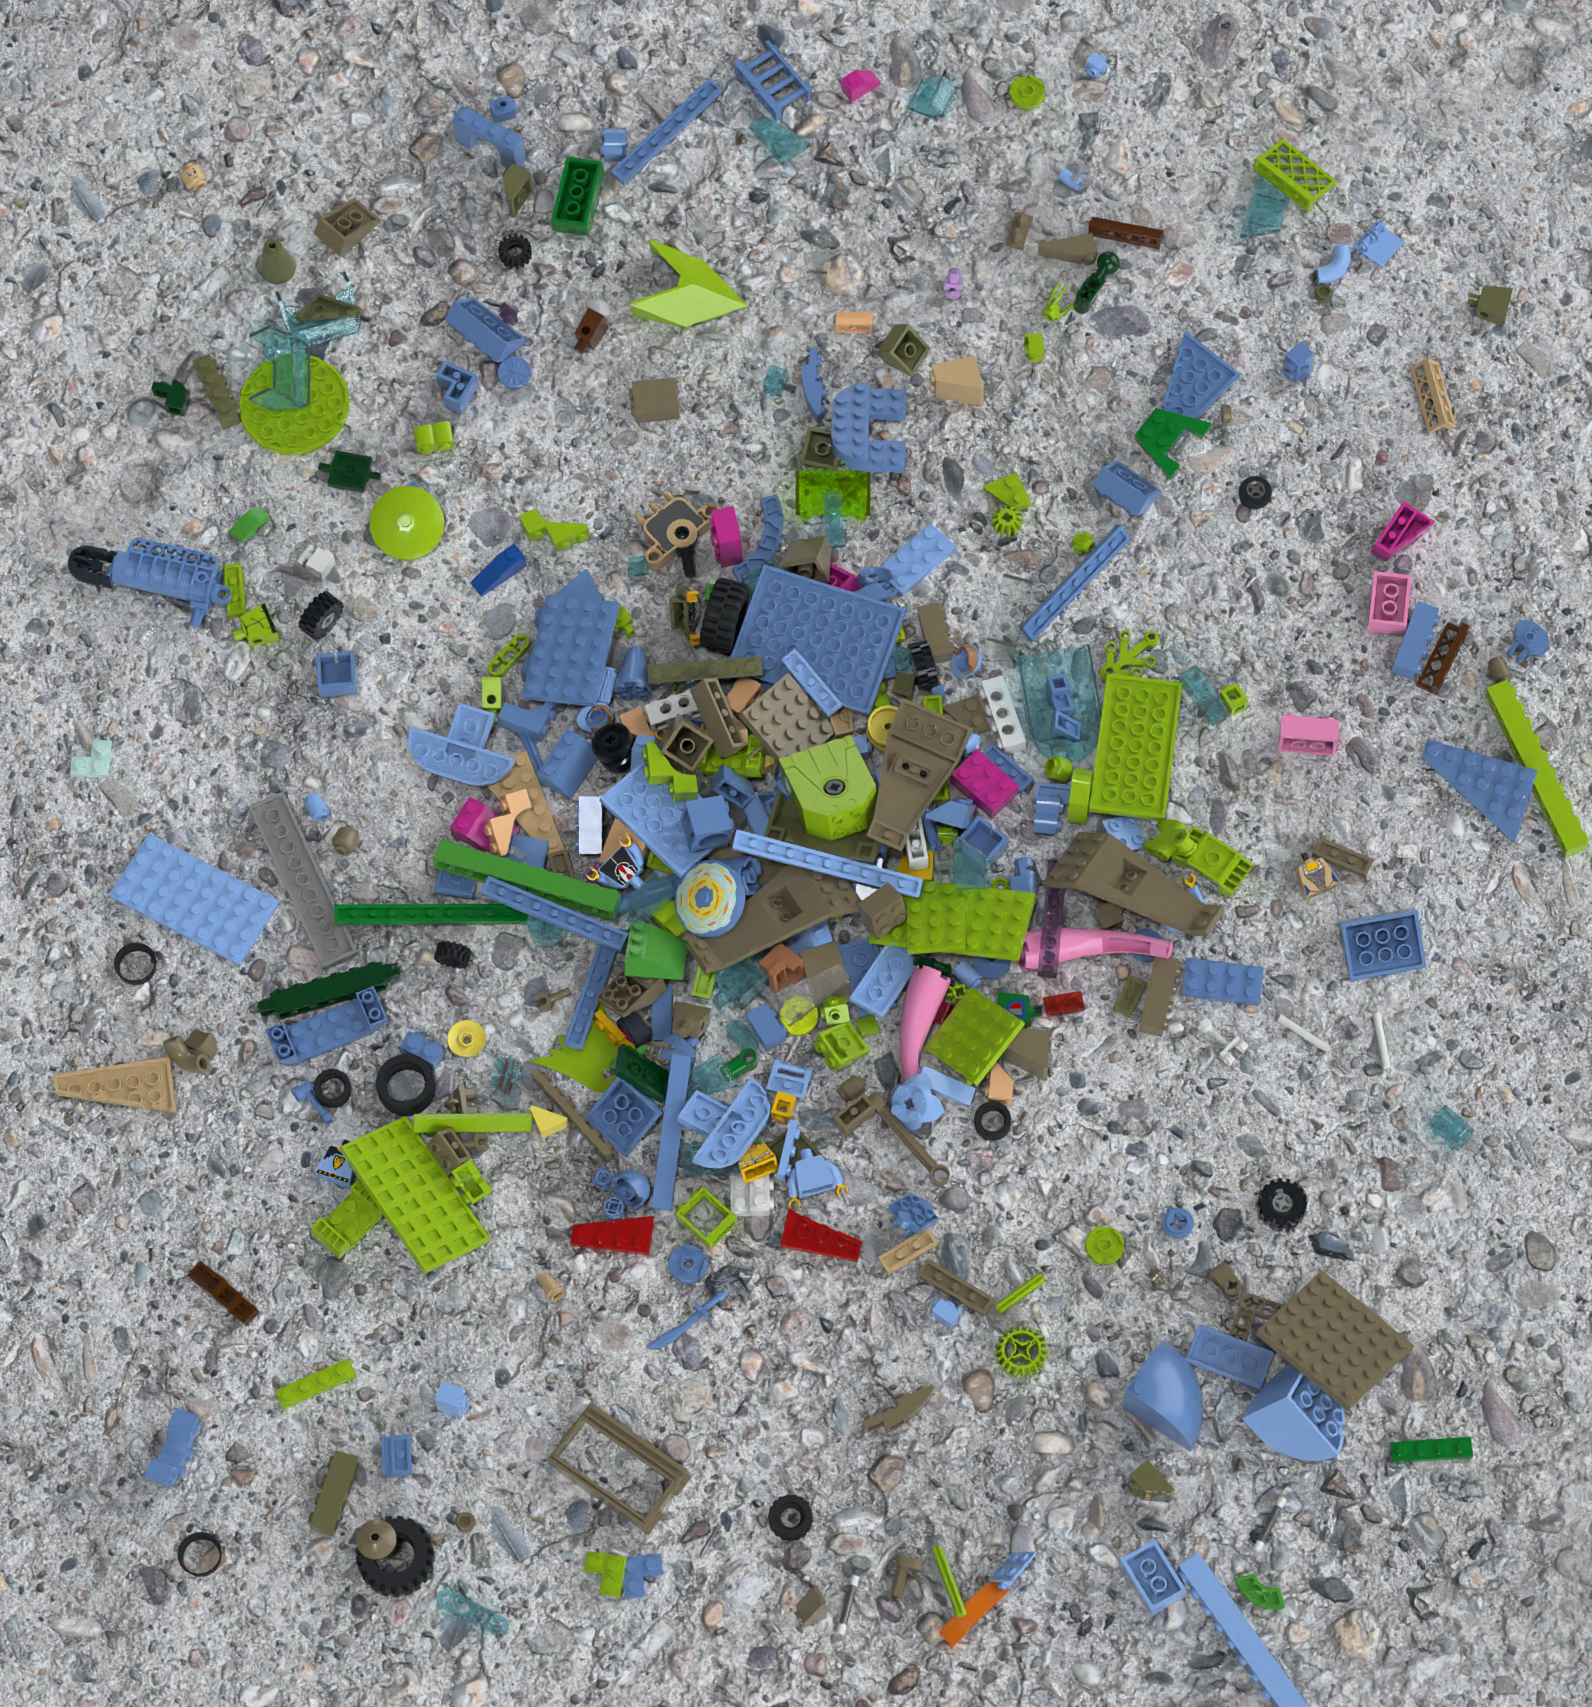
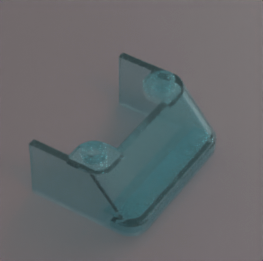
M342 272L346 289L339 291L334 299L356 306L346 272ZM279 291L275 292L289 341L295 349H303L352 335L361 329L359 316L298 322L295 315L299 312V309L292 305L284 307Z
M271 325L250 334L249 338L263 344L264 356L273 362V389L267 388L249 397V401L269 410L302 409L307 407L310 403V348L308 344Z
M953 837V882L956 884V890L989 888V880L986 875V869H990L989 858H986L985 853L962 837Z

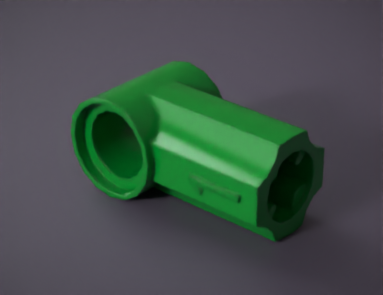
M745 1048L738 1056L719 1067L725 1079L731 1082L746 1071L754 1070L758 1065L756 1052L751 1048ZM746 1057H753L751 1062L744 1061Z

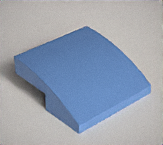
M511 834L508 853L504 857L512 861L524 862L536 868H544L549 841Z

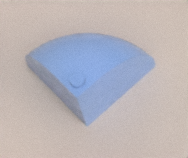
M1290 1363L1267 1382L1252 1400L1242 1417L1253 1432L1267 1445L1282 1454L1300 1460L1323 1461L1338 1456L1344 1440L1342 1435V1427L1345 1426L1344 1408Z

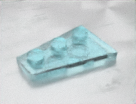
M717 1053L689 1072L686 1101L690 1100L696 1090L707 1095L739 1086L720 1053Z

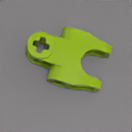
M1168 819L1158 821L1155 827L1159 829L1160 835L1153 840H1145L1141 846L1151 856L1159 860L1168 861L1172 854L1181 856L1191 855L1196 850L1197 843L1189 837L1188 828L1185 824L1177 820Z

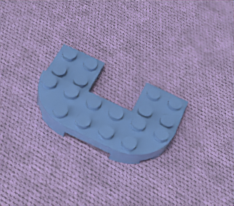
M859 382L839 392L832 404L831 449L836 459L843 460L845 466L858 471L905 473L906 441L868 440L869 419L906 420V389L870 388V383Z

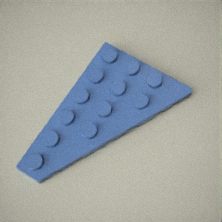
M1186 331L1183 334L1162 404V410L1199 419L1240 378V373Z
M1427 739L1422 758L1511 841L1516 842L1538 771Z

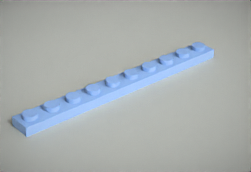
M736 830L731 848L732 850L875 888H880L889 882L899 894L917 899L919 898L923 879L741 830Z

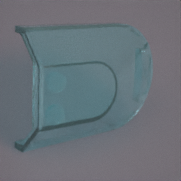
M1089 644L1014 657L1028 731L1036 749L1048 759L1058 755L1068 759L1071 763L1078 762L1089 756L1098 744L1102 715ZM1066 675L1070 686L1069 694L1075 708L1074 713L1066 715L1081 723L1080 741L1073 742L1063 736L1050 738L1053 708L1052 705L1048 704L1046 696V679L1048 676Z

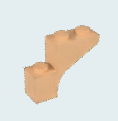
M526 789L499 797V806L504 815L484 821V832L489 837L490 851L495 856L501 857L508 853L516 816L521 811L531 808Z

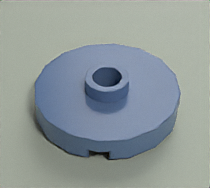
M972 957V965L982 975V979L998 980L1009 971L1011 960L993 958L995 961L989 962L987 957Z
M685 1244L673 1250L669 1257L668 1267L670 1274L675 1280L691 1284L698 1282L704 1277L707 1272L708 1261L701 1248ZM691 1263L692 1266L687 1268L685 1267V1264Z

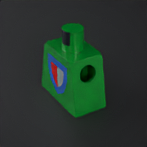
M998 992V1005L1025 1023L1024 1029L1031 1027V1017L1042 1016V1005H1030L1029 995Z

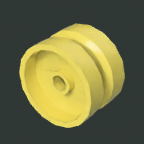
M891 705L881 706L875 709L869 717L866 729L867 740L871 742V746L877 751H885L889 731L885 728L890 729L898 707Z

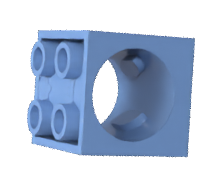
M723 795L685 802L680 819L690 853L728 845L732 830H734V822L732 818H729V806L727 801L724 802Z

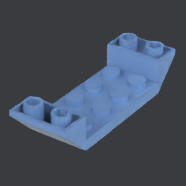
M374 986L357 992V999L290 1026L285 1027L282 1022L265 1029L278 1063L300 1064L372 1035L388 1021Z

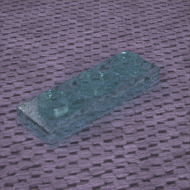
M841 492L823 493L826 537L832 548L846 547Z

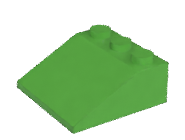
M631 922L625 954V976L683 980L688 941L652 924Z

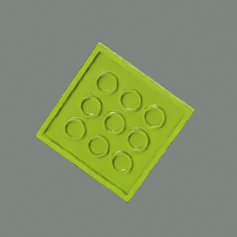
M970 987L924 1049L978 1086L1025 1023Z

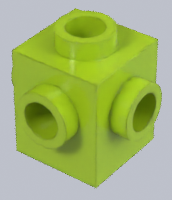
M833 996L822 1000L823 1008H820L821 1019L826 1020L827 1026H836L850 1021L845 996L838 998Z

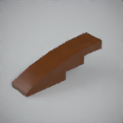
M199 1261L187 1274L196 1285L245 1326L260 1313L255 1306L232 1288L226 1280L203 1262Z

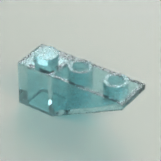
M1196 664L1180 674L1179 682H1183L1182 688L1212 726L1228 716L1209 681Z

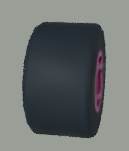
M635 1011L625 1018H619L616 1022L617 1027L626 1036V1039L635 1045V1048H639L652 1037L647 1024Z

